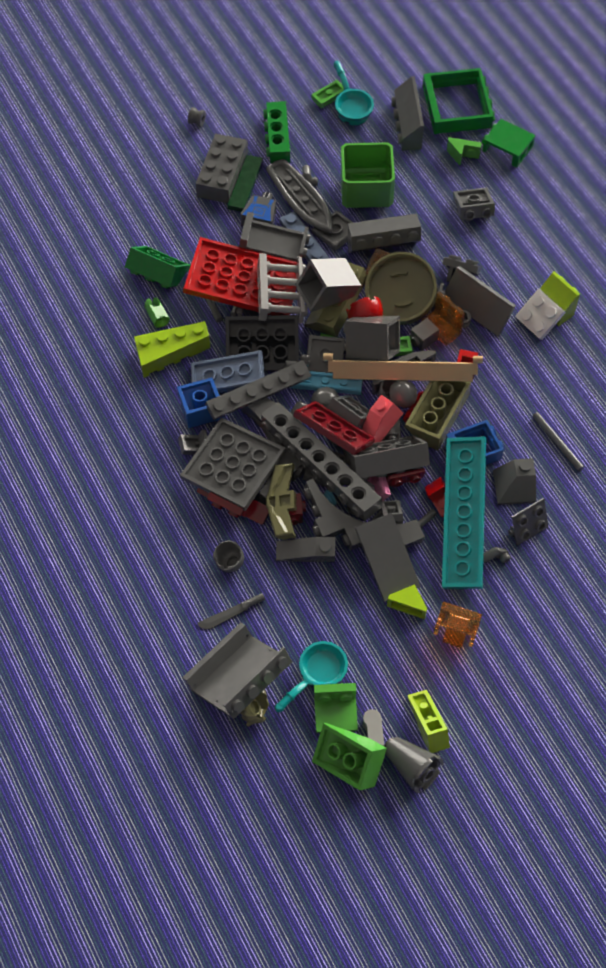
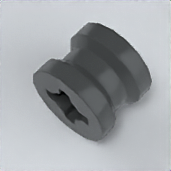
M192 107L188 114V123H196L202 127L206 119V111H199L197 108Z

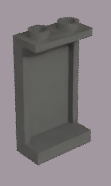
M247 212L239 247L296 262L298 256L306 257L308 248L304 246L309 244L311 235L307 234L309 227H305L304 232L253 220L254 213Z

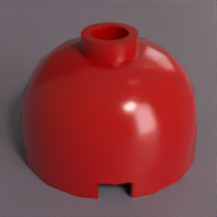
M374 296L375 300H370L369 297H365L350 304L351 309H346L348 319L352 317L383 316L380 298Z

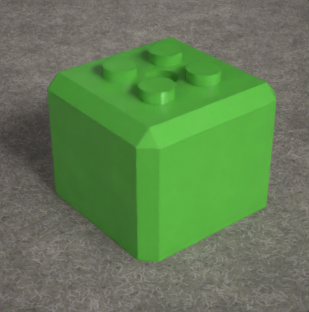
M388 142L345 143L341 146L342 205L346 208L390 207L393 204L395 187L393 145Z

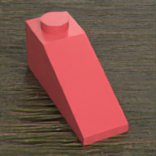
M381 395L370 408L362 431L374 437V443L381 442L403 415V412L392 401Z

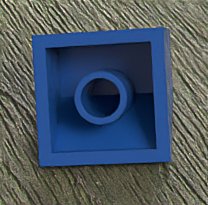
M213 378L177 387L188 428L214 422L205 406L206 401L219 396Z

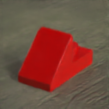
M439 477L425 486L427 496L432 500L439 514L444 519L445 483Z

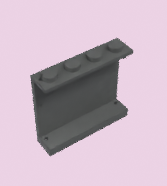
M240 622L182 678L193 693L234 719L293 661L284 647L279 651L273 649L253 637L246 625Z

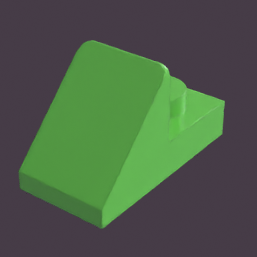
M448 137L447 152L458 165H461L462 156L479 159L482 142Z

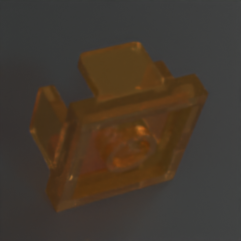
M443 602L434 628V635H438L440 627L443 626L446 628L443 638L444 643L462 648L466 635H470L469 646L473 647L482 614Z

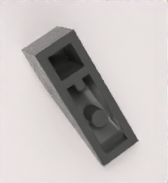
M310 537L277 541L276 561L335 562V537Z

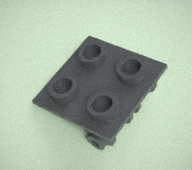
M544 498L511 516L513 526L510 527L508 533L511 537L515 536L516 545L518 546L548 528Z

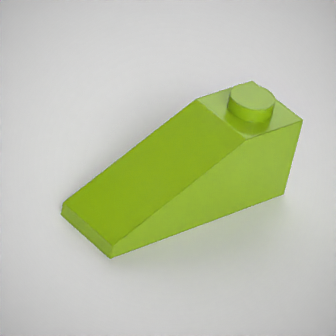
M423 690L407 695L428 751L434 753L450 748L448 729L428 691Z

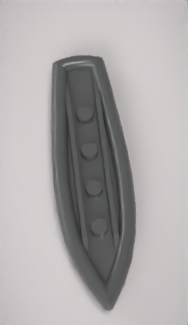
M285 159L277 160L266 167L268 174L295 213L313 227L332 234V215L319 192Z

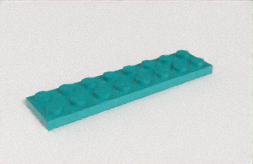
M485 437L447 438L442 565L443 589H483Z

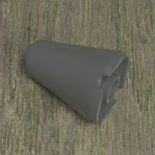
M391 737L384 745L387 748L385 754L414 792L421 793L419 791L421 788L426 790L439 776L441 771L438 770L440 764L443 766L444 762L438 755L400 737Z

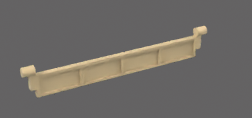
M324 353L323 361H328V372H333V379L473 382V375H478V363H483V356H473V363L333 360V353Z

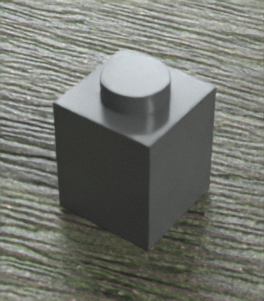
M426 318L411 329V343L423 351L438 340L439 328Z

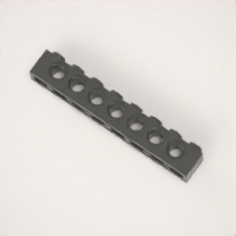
M279 402L261 414L262 428L266 432H270L277 443H282L291 456L297 457L300 464L304 468H308L315 479L321 480L329 492H334L338 496L339 501L343 505H347L357 518L360 517L365 522L382 508V497L298 419L293 417Z

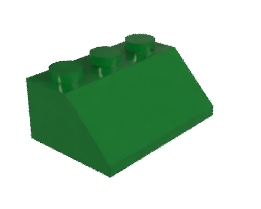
M148 246L131 247L125 264V268L129 269L130 273L135 275L141 274L145 276L146 280L151 282L157 281L160 283V286L167 289L178 286L191 266Z

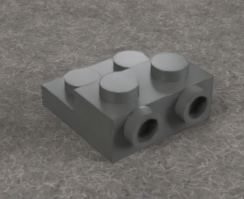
M487 187L453 191L457 213L461 220L470 221L474 218H490L495 216V203Z

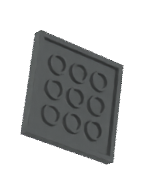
M221 417L182 471L180 477L182 480L208 493L212 492L246 511L273 472L274 467L286 453V448Z

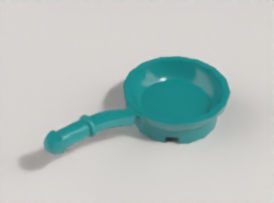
M336 60L333 66L340 77L344 89L336 97V111L344 123L347 121L349 125H360L368 120L373 111V98L363 90L350 89L345 71L340 61Z
M320 641L312 643L305 648L299 662L304 681L296 685L290 692H287L280 702L276 703L275 711L278 713L284 711V708L291 701H294V698L306 689L308 685L338 684L346 675L348 668L347 656L341 647L332 642Z

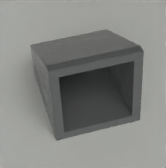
M345 258L310 259L295 283L311 312L353 298L361 287L359 280Z
M400 316L352 317L345 321L343 330L346 334V341L344 342L346 357L388 361L400 352Z

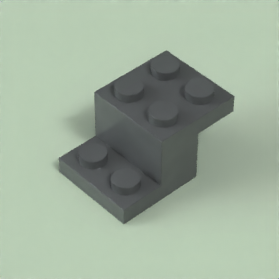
M350 395L333 397L327 406L329 410L362 430L369 409Z

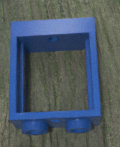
M488 420L448 433L445 438L446 446L447 438L478 437L484 435L492 450L486 453V465L501 460L505 450L502 441H499L496 436L494 426H491Z

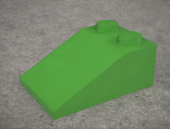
M323 723L312 762L361 791L375 787L387 748L365 736Z

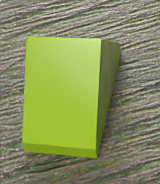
M415 584L390 594L388 597L387 607L425 619L427 607Z

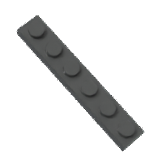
M302 360L206 401L205 406L214 421L310 379L312 375Z

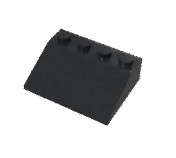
M298 315L267 316L266 321L259 320V316L225 317L226 356L262 350L264 371H279L284 369L285 361H299Z

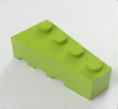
M205 321L134 336L143 378L150 376L149 373L163 370L165 366L171 363L176 364L187 356L192 357L211 348Z

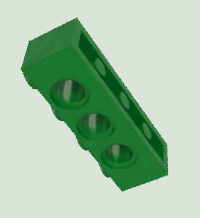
M286 101L266 102V109H263L264 120L267 119V122H264L265 132H268V134H265V142L269 144V147H266V156L270 157V164L280 159H285L290 163Z

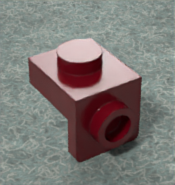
M301 493L296 494V511H289L292 525L303 523V512H306L305 500H301Z

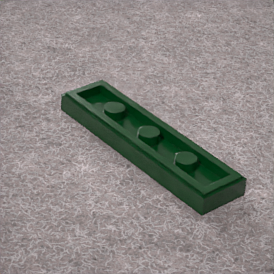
M251 155L246 156L230 197L228 209L243 211L251 196L263 164V158Z

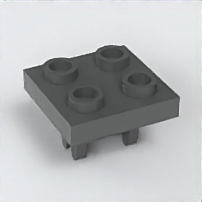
M456 255L444 257L442 262L443 265L450 266L447 282H450L454 269L459 266L471 274L480 273L482 266L478 265V261L466 259V262L461 261L462 257Z

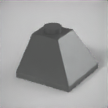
M533 458L514 459L493 470L497 505L536 502V472Z

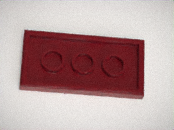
M316 401L294 411L293 417L353 455L372 446L375 442L374 437Z

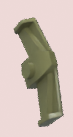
M294 463L276 465L274 467L268 496L266 497V508L269 512L275 537L282 540L296 538L289 511H296V492L289 490L295 468Z

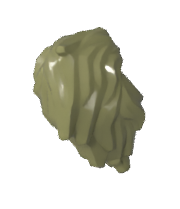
M265 689L240 713L242 719L247 722L246 725L248 727L266 720L264 714L268 709L269 702Z

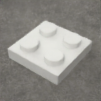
M538 289L515 317L539 339L543 340L566 312L542 290Z

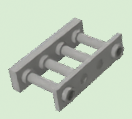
M259 253L257 263L259 320L266 321L267 314L279 312L298 314V323L303 322L304 316H307L308 306L305 305L298 289L297 293L271 291V289H268L270 284L296 286L295 283L305 269V264H302V257L298 256L297 265L272 264L270 261H267V254ZM267 272L296 273V279L270 277V275H267ZM270 298L297 300L298 307L271 305L268 300Z

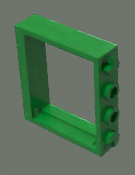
M481 68L423 74L422 87L433 134L492 128L493 121H495V111H492V99L488 97L489 88L485 85L486 76H483ZM476 84L483 115L449 119L440 118L433 88Z

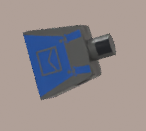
M264 192L262 197L253 195L241 212L242 226H244L247 212L254 213L253 220L274 225L276 201L272 199L271 193Z

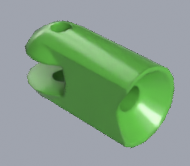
M154 297L152 304L151 299L148 298L145 301L144 307L154 326L157 328L166 326L170 318L160 300Z

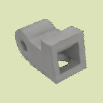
M374 709L367 710L363 715V727L367 732V738L384 746L381 714Z

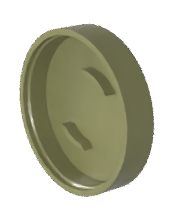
M394 252L382 257L371 267L365 281V295L370 300H375L374 296L380 298L383 316H400V325L412 324L422 319L432 309L437 297L436 277L431 266L420 256L409 252Z

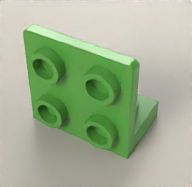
M356 683L314 685L316 732L321 733L323 723H328L351 732L357 731Z

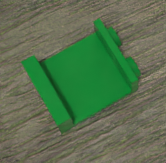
M500 119L497 124H493L490 133L484 136L482 151L486 152L490 146L496 147L512 155L511 165L517 168L534 147L536 135Z

